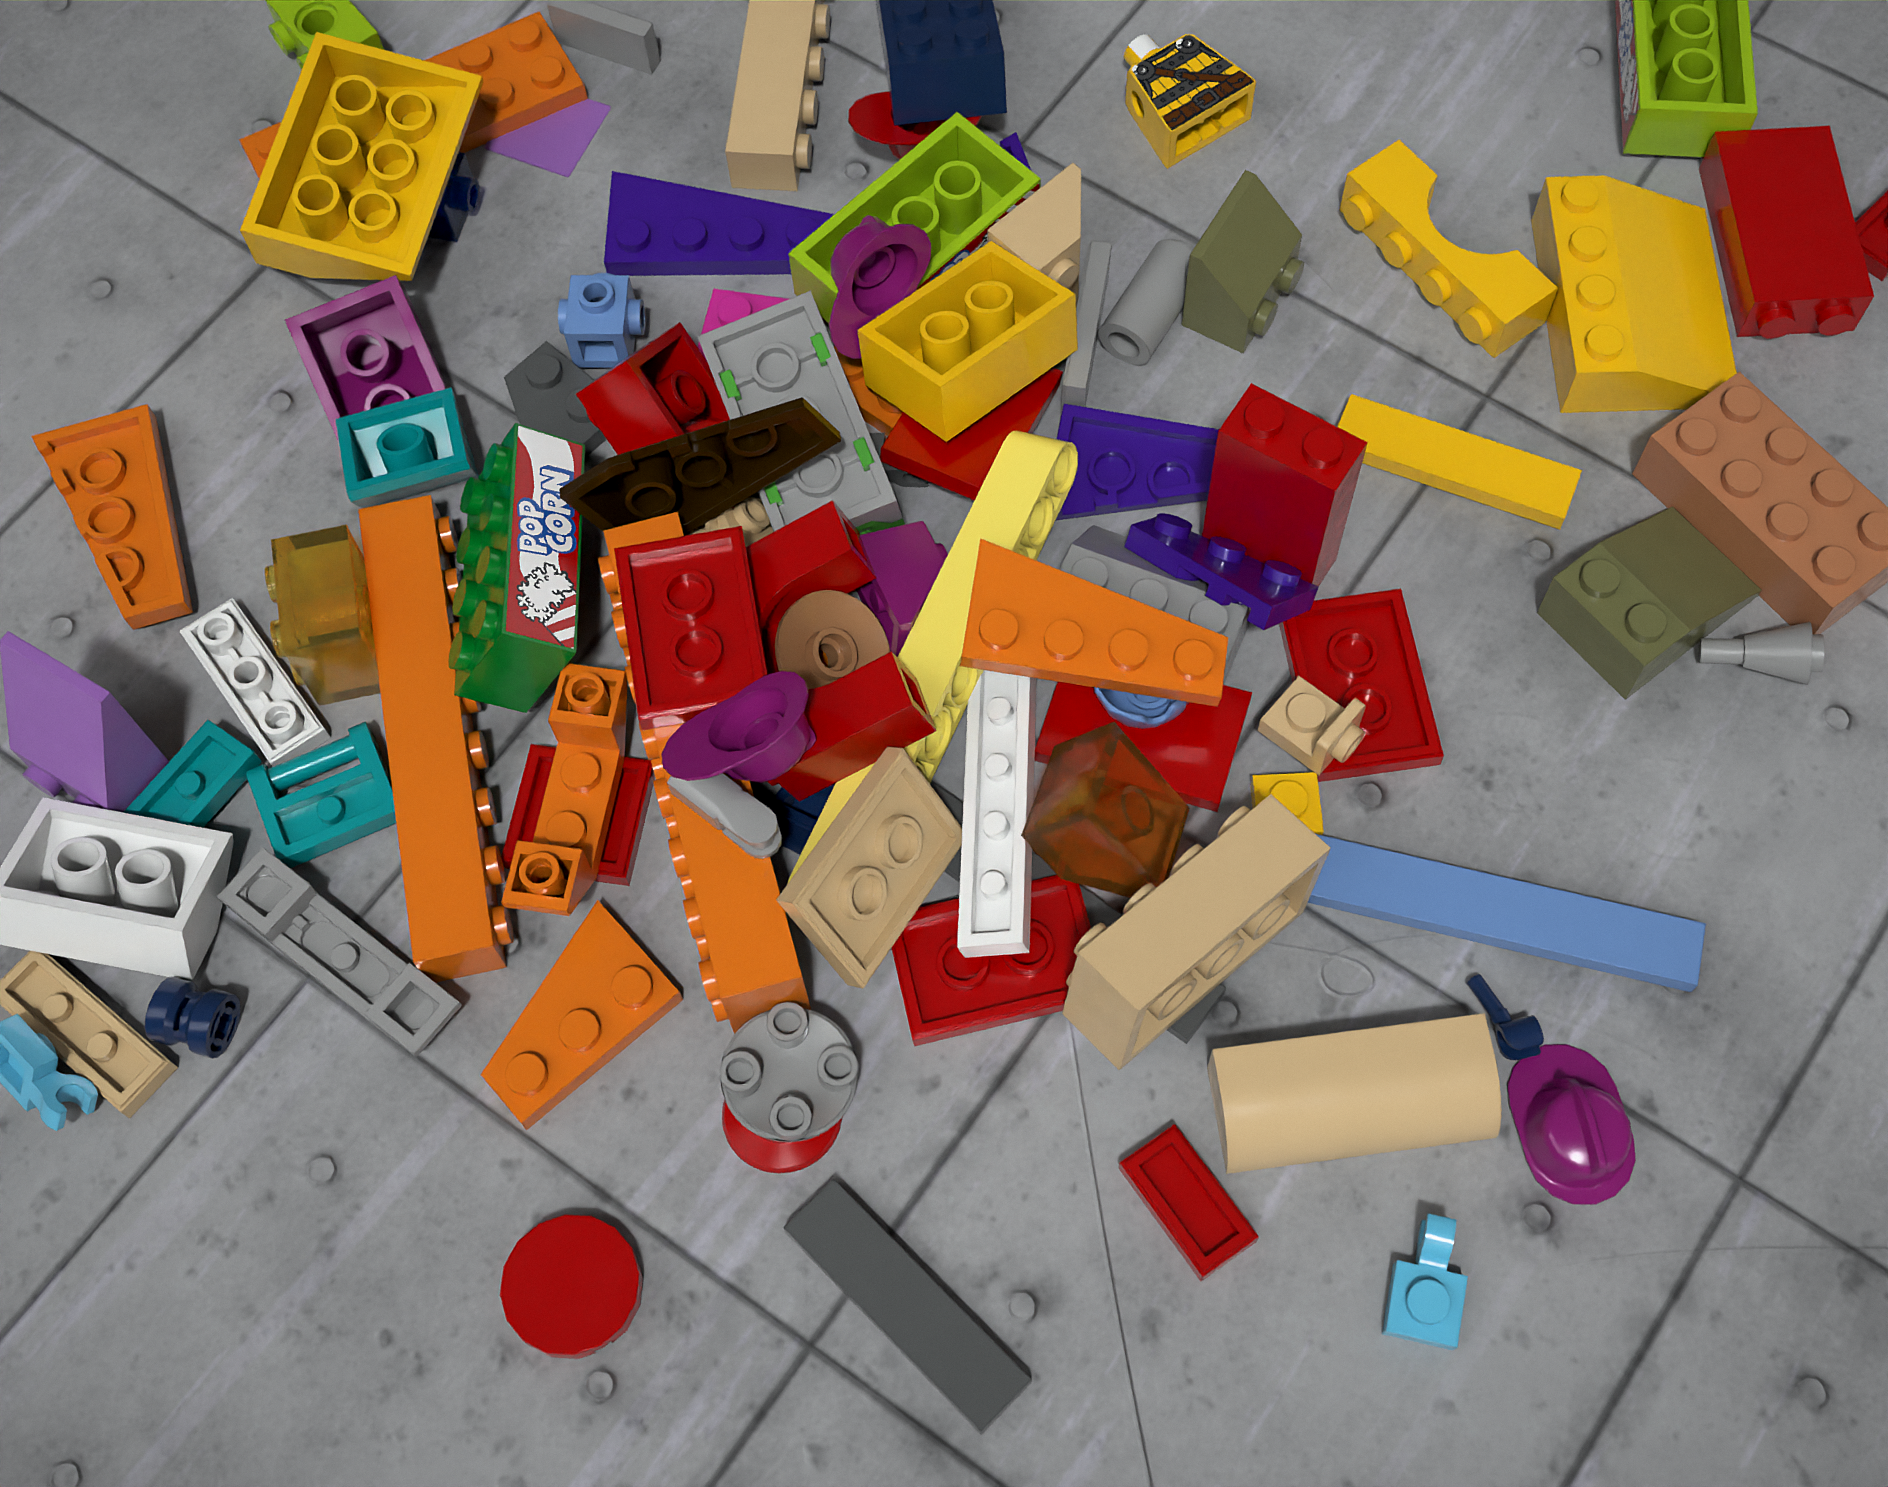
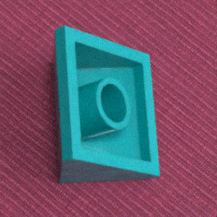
M452 387L335 419L346 492L350 502L361 508L384 504L467 481L470 477L477 478L479 476Z

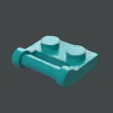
M366 721L348 728V736L269 769L265 764L246 771L250 788L275 856L289 868H293L396 824L391 779L381 757L377 741ZM359 758L361 764L280 798L279 791Z

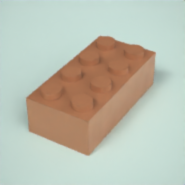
M1740 371L1650 436L1632 475L1667 508L1673 507L1750 578L1762 590L1759 596L1790 626L1811 622L1812 634H1821L1888 582V507Z

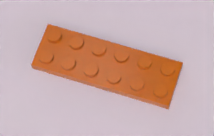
M540 11L424 60L481 75L483 78V85L457 156L588 99L583 81ZM281 122L239 139L259 179Z

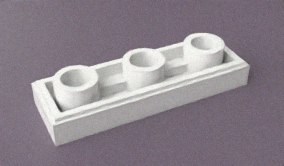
M233 598L180 630L186 642L272 767L312 751L331 738Z

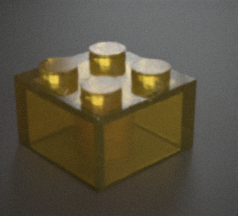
M341 525L271 539L273 565L265 566V581L271 600L278 605L279 619L270 622L271 638L278 657H287L290 661L291 671L298 686L306 685L319 706L379 694L380 685L365 561L348 526Z

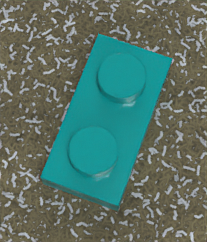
M207 720L123 813L203 828L247 779L246 771L259 766L262 761L249 747L210 720Z

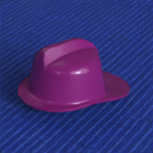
M867 215L862 219L859 226L854 227L845 234L836 245L830 259L831 276L839 291L833 304L829 328L831 341L839 353L852 359L861 358L857 330L916 291L931 259V242L923 229L913 224L889 226L878 217Z
M779 671L763 676L736 695L699 713L682 724L668 739L662 751L663 768L673 778L686 781L708 779L724 772L733 779L762 783L786 773L816 742V735L804 714L809 696L806 681L795 672Z
M1570 1045L1541 1046L1540 1055L1521 1059L1513 1067L1507 1086L1509 1107L1526 1161L1535 1180L1553 1197L1572 1205H1596L1616 1196L1630 1180L1636 1162L1634 1137L1630 1120L1625 1112L1616 1084L1609 1072L1591 1054Z

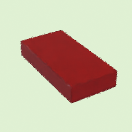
M1175 1124L1119 1162L1118 1169L1201 1282L1257 1242L1259 1236Z

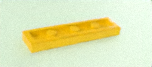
M1353 394L1350 395L1337 426L1368 442L1363 464L1559 530L1565 520L1582 472L1580 469Z

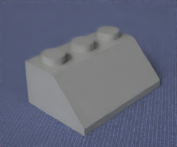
M1092 525L1071 544L1060 568L1061 571L1227 636L1228 646L1223 685L1225 684L1250 624L1247 619L1251 608L1232 602L1226 606L1218 604L1205 596L1209 586L1207 582L1202 579L1188 581L1173 577L1126 549L1124 545L1127 537Z

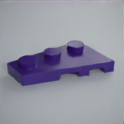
M1064 404L1057 439L1072 442L1076 446L1078 467L1072 487L1055 521L1207 501L1219 429Z
M1159 513L1154 518L1131 524L1124 545L1126 549L1175 578L1188 581L1202 579L1209 584L1205 596L1222 606L1230 605L1231 602L1246 605L1251 608L1247 621L1262 630L1271 628L1311 610L1319 587L1300 579L1302 572L1294 566L1275 560H1268L1266 563L1260 562L1245 555L1247 549L1242 544L1218 536L1211 537V539L1205 538L1191 531L1192 524L1189 521L1175 515Z

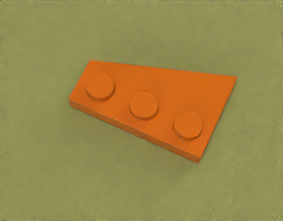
M597 900L480 1075L523 1127L528 1130L683 1001L679 990Z

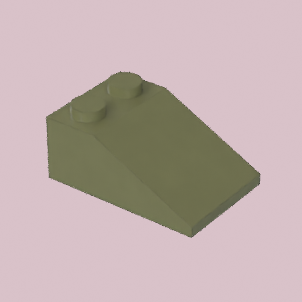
M1670 507L1599 542L1554 576L1537 614L1626 700L1698 644L1700 638L1708 636L1758 597L1762 590L1676 509Z

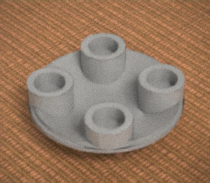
M790 1002L777 1004L771 1010L763 1012L746 1022L728 1043L719 1071L723 1096L734 1117L754 1134L779 1142L803 1141L829 1130L843 1117L850 1107L858 1083V1063L855 1051L841 1028L824 1015Z

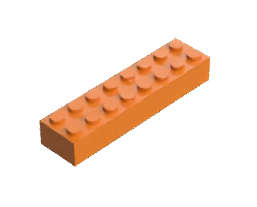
M678 512L603 531L609 555L598 557V563L607 594L610 595L614 611H611L620 647L623 648L627 662L625 671L635 704L636 699L614 548L684 536ZM639 723L648 760H651L656 780H653L658 804L662 817L666 820L671 838L668 839L671 857L686 897L683 900L688 925L692 938L696 940L702 960L698 962L707 999L709 1002L711 1001L716 1021L721 1022L729 1019L735 1034L750 1019L771 1010L780 1003H796L802 1008L811 1010L786 913L776 901L780 891L771 858L760 859L748 855L724 835L722 829L717 830L671 794L667 785L671 775L662 766V751L668 739L682 724L642 731ZM723 772V774L738 784L744 792L754 797L750 781L733 779Z

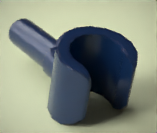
M1479 974L1472 977L1467 982V985L1487 1011L1490 1020L1495 1026L1497 1045L1502 1056L1509 1060H1520L1540 1055L1541 1050L1539 1046L1543 1044L1544 1036L1536 1017L1531 1015L1512 1020L1507 1008H1504L1482 975Z

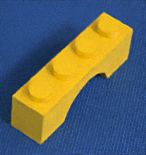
M1397 140L1347 173L1339 210L1352 228L1362 231L1381 249L1383 256L1392 266L1400 268L1420 287L1422 294L1430 303L1439 305L1460 326L1462 333L1468 340L1479 344L1495 358L1546 322L1558 287L1518 250L1499 254L1476 253L1460 248L1443 237L1433 225L1428 213L1438 175L1401 140Z

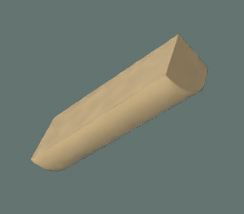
M1485 1013L1212 1049L1207 1067L1226 1174L1497 1138L1500 1130V1082Z

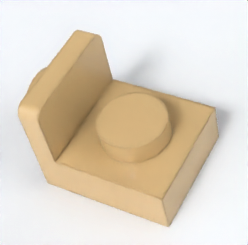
M1298 676L1260 719L1257 731L1314 773L1320 775L1334 758L1344 763L1362 741L1365 731L1360 729L1359 725L1366 705L1354 698L1346 708H1343L1302 677Z

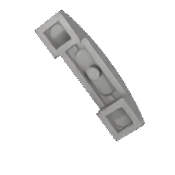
M263 847L217 895L220 901L296 965L373 1026L416 1057L462 1006L458 1000L411 963L406 964L326 901L307 881Z

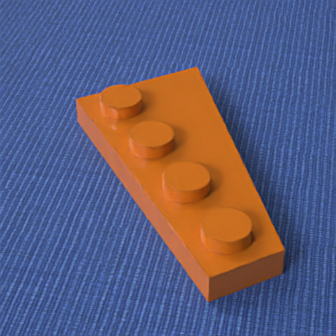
M141 405L31 436L38 451L44 457L59 492L65 498L74 516L72 517L94 555V561L129 626L135 630L193 613L157 419L149 405Z
M980 538L960 666L1218 706L1222 697L1228 646L1227 636Z

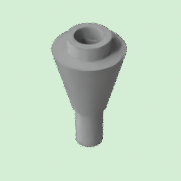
M1805 622L1743 636V639L1700 638L1699 663L1742 664L1743 668L1808 685L1811 672H1822L1825 653L1824 635L1812 634L1811 622Z

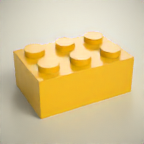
M990 241L857 330L865 385L947 442L1078 350L1076 294Z

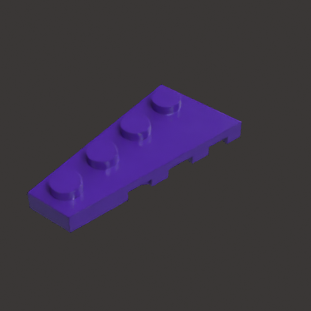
M612 171L604 265L606 273L629 276L791 274L788 253L830 219L833 214Z

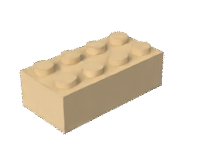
M1270 794L1251 811L1246 806L1237 809L1221 826L1217 839L1206 848L1196 844L1188 849L1171 870L1172 876L1157 888L1152 883L1143 886L1127 902L1122 917L1109 927L1104 923L1097 924L1076 945L1074 953L1077 955L1074 970L1066 981L1069 989L1062 1014L1118 1070H1121L1304 912L1331 848L1273 795Z

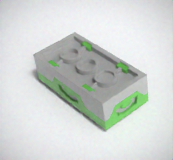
M811 291L697 336L730 420L803 397L840 432L841 442L758 491L774 532L832 500L855 526L859 535L905 525L893 489Z

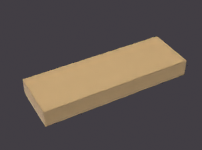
M29 951L0 980V1005L12 1016L18 1014L35 1033L44 1034L53 1044L57 1056L79 1076L91 1081L96 1087L97 1092L129 1119L178 1069L174 1063L49 954Z

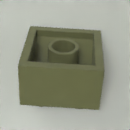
M1245 170L1190 254L1182 326L1241 353L1245 352L1255 334L1263 337L1268 332L1278 310L1277 299L1282 292L1292 293L1304 269V262L1298 259L1302 240L1301 232L1258 176L1250 171Z

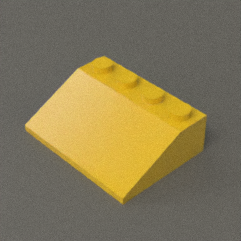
M316 32L240 228V232L255 262L309 278L384 280L396 275L400 281H412L483 85L482 76Z
M1605 175L1546 177L1531 223L1538 269L1558 287L1546 322L1560 413L1685 410L1737 374L1705 208Z

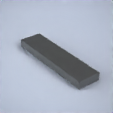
M834 1179L783 1227L785 1233L980 1435L1031 1384L1032 1379Z

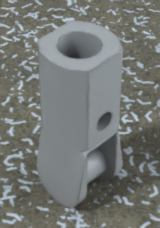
M721 773L708 779L692 781L670 776L667 785L671 794L717 830L722 829L723 834L748 855L764 859L771 857L778 851L782 843V835L778 827L776 815L766 805L747 792H744L738 784L725 774Z

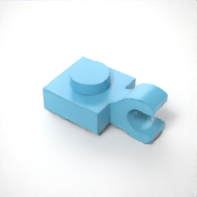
M18 1014L0 1021V1083L26 1111L37 1107L42 1121L56 1131L64 1128L67 1109L61 1102L76 1103L87 1115L95 1111L98 1096L96 1087L91 1081L82 1076L65 1075L56 1071L58 1056L53 1044L44 1034L35 1033Z
M1428 1213L1426 1220H1422L1420 1224L1415 1264L1399 1260L1393 1264L1382 1330L1383 1335L1452 1351L1458 1347L1468 1276L1447 1271L1454 1244L1456 1219Z

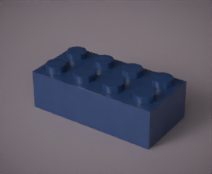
M875 0L894 125L947 120L956 112L964 118L1007 113L1004 49L993 0Z

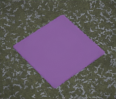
M586 99L488 141L484 148L569 177L610 111L611 106Z

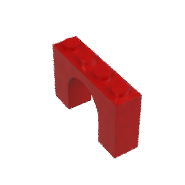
M833 500L746 547L768 675L779 672L775 656L776 632L782 616L795 601L807 594L821 590H835L847 594L876 579L858 530ZM891 651L834 682L818 688L808 689L809 696L804 714L816 735V742L790 770L767 782L771 786L780 784L794 798L801 801L875 763L887 747L905 748L936 732L937 730L916 678Z

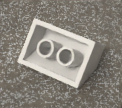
M43 797L0 867V945L166 977L175 976L193 981L217 933L222 908V901L219 900L217 895L226 886L234 843L233 834Z

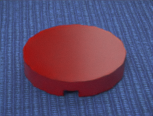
M565 1214L539 1223L517 1241L503 1266L500 1297L507 1322L528 1346L552 1358L580 1359L596 1353V1350L604 1348L610 1342L614 1343L628 1330L640 1307L643 1276L633 1248L615 1227L593 1216Z

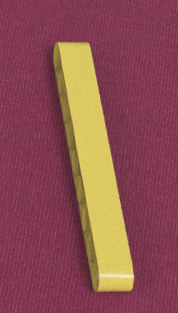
M1012 431L1008 434L897 657L916 678L937 730L903 748L929 784L962 718L979 677L984 671L960 666L980 538L1037 560L1076 476L1078 452L1072 442L1021 431ZM875 763L835 783L789 877L788 883Z

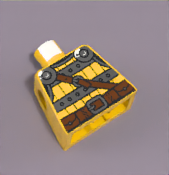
M1143 34L1136 37L1126 48L1124 60L1131 66L1127 71L1125 98L1127 110L1167 169L1251 119L1256 81L1248 73L1195 35L1185 34L1160 48L1150 36Z

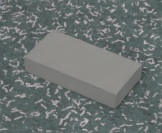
M549 0L547 3L555 36L560 44L651 75L659 65L660 56L652 22L587 0Z

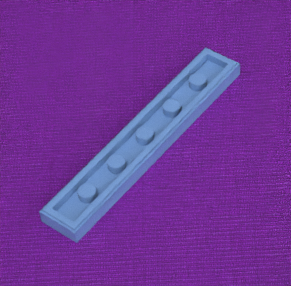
M1316 834L1331 849L1307 903L1687 992H1692L1698 985L1706 923Z

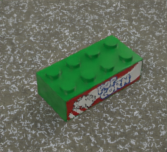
M515 423L500 445L492 444L487 453L483 471L478 478L470 477L468 479L460 503L461 512L468 514L467 527L459 540L456 555L457 562L464 564L463 579L456 589L452 607L453 614L460 616L459 632L454 637L448 659L449 668L456 670L455 696L527 713L576 654L582 515L560 498L559 489L584 474L585 444Z

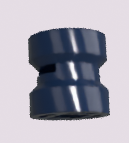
M175 976L168 977L158 986L149 1002L145 1016L144 1029L146 1036L151 1041L168 1046L182 1042L187 1044L189 1050L195 1054L211 1059L218 1058L225 1052L237 1030L241 1010L240 1001L235 994L219 989H213L206 993L201 992L192 981Z

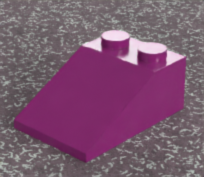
M396 275L285 319V323L337 440L338 433L335 420L337 418L447 389L408 293Z

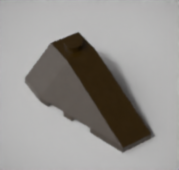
M801 397L610 457L559 489L560 498L602 531L678 512L685 536L841 442L840 432Z

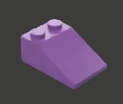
M7 631L0 640V654L10 749L28 766L22 776L53 798L62 790L75 798L72 803L124 812L169 761L109 691Z

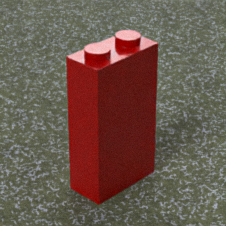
M1830 126L1714 132L1699 167V172L1737 337L1762 336L1773 339L1787 334L1821 333L1831 336L1846 331H1854L1874 298V293Z
M1251 383L1218 430L1202 536L1208 539L1218 536L1234 540L1246 547L1245 555L1263 563H1266L1268 560H1275L1294 566L1302 572L1300 579L1319 587L1337 559L1368 442Z

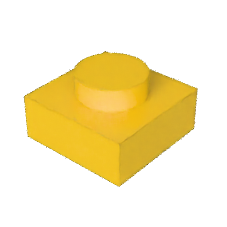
M1316 773L1252 775L1250 784L1252 809L1271 794L1315 834L1323 835V820Z

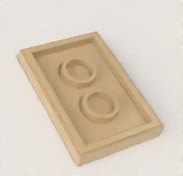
M887 747L776 901L844 982L849 986L864 989L962 846V827L903 748Z

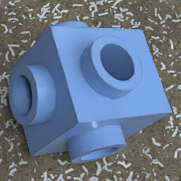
M596 273L594 275L570 276L568 299H560L558 305V325L560 333L565 336L572 361L579 368H613L634 353L635 335H643L645 332L646 316L643 299H635L629 275Z

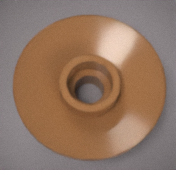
M835 590L816 591L795 601L782 616L775 637V656L779 671L797 673L806 681L808 689L818 688L834 682L890 652L884 629L874 613L857 598ZM818 649H821L827 655V667L822 663Z

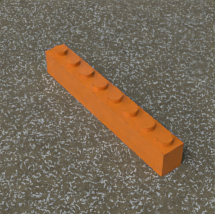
M431 495L358 509L413 963L418 970L435 983L507 968L504 945L514 942V934L508 908L503 905L498 906L496 885L505 883V871L499 847L497 845L490 846L487 826L497 824V815L491 790L489 787L482 788L479 769L489 767V758L483 733L481 730L474 731L471 714L481 711V702L454 695L456 670L450 669L448 664L450 648L454 637L459 632L460 623L458 616L453 614L452 607L454 595L462 577L457 567L451 568L449 553L456 552L458 548L455 527L451 516L441 517Z

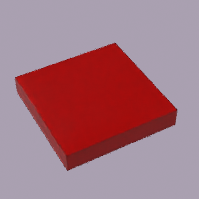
M530 745L501 856L506 869H510L517 840L533 842L556 747ZM624 757L623 769L596 882L630 886L654 785L653 780H655L651 760Z

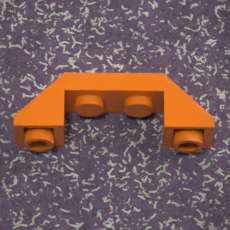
M569 663L560 671L548 718L558 744L533 842L517 840L501 901L504 907L570 916L596 880L624 764L628 680L626 671Z

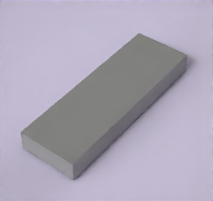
M1092 240L1091 244H1088L1076 308L1078 350L1067 357L1062 383L1060 414H1062L1064 404L1086 407L1098 341V331L1100 329L1109 279L1112 243Z

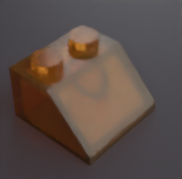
M1112 722L1054 746L1021 836L1061 879L1131 898L1146 884L1152 883L1157 888L1169 878L1190 807L1115 722Z

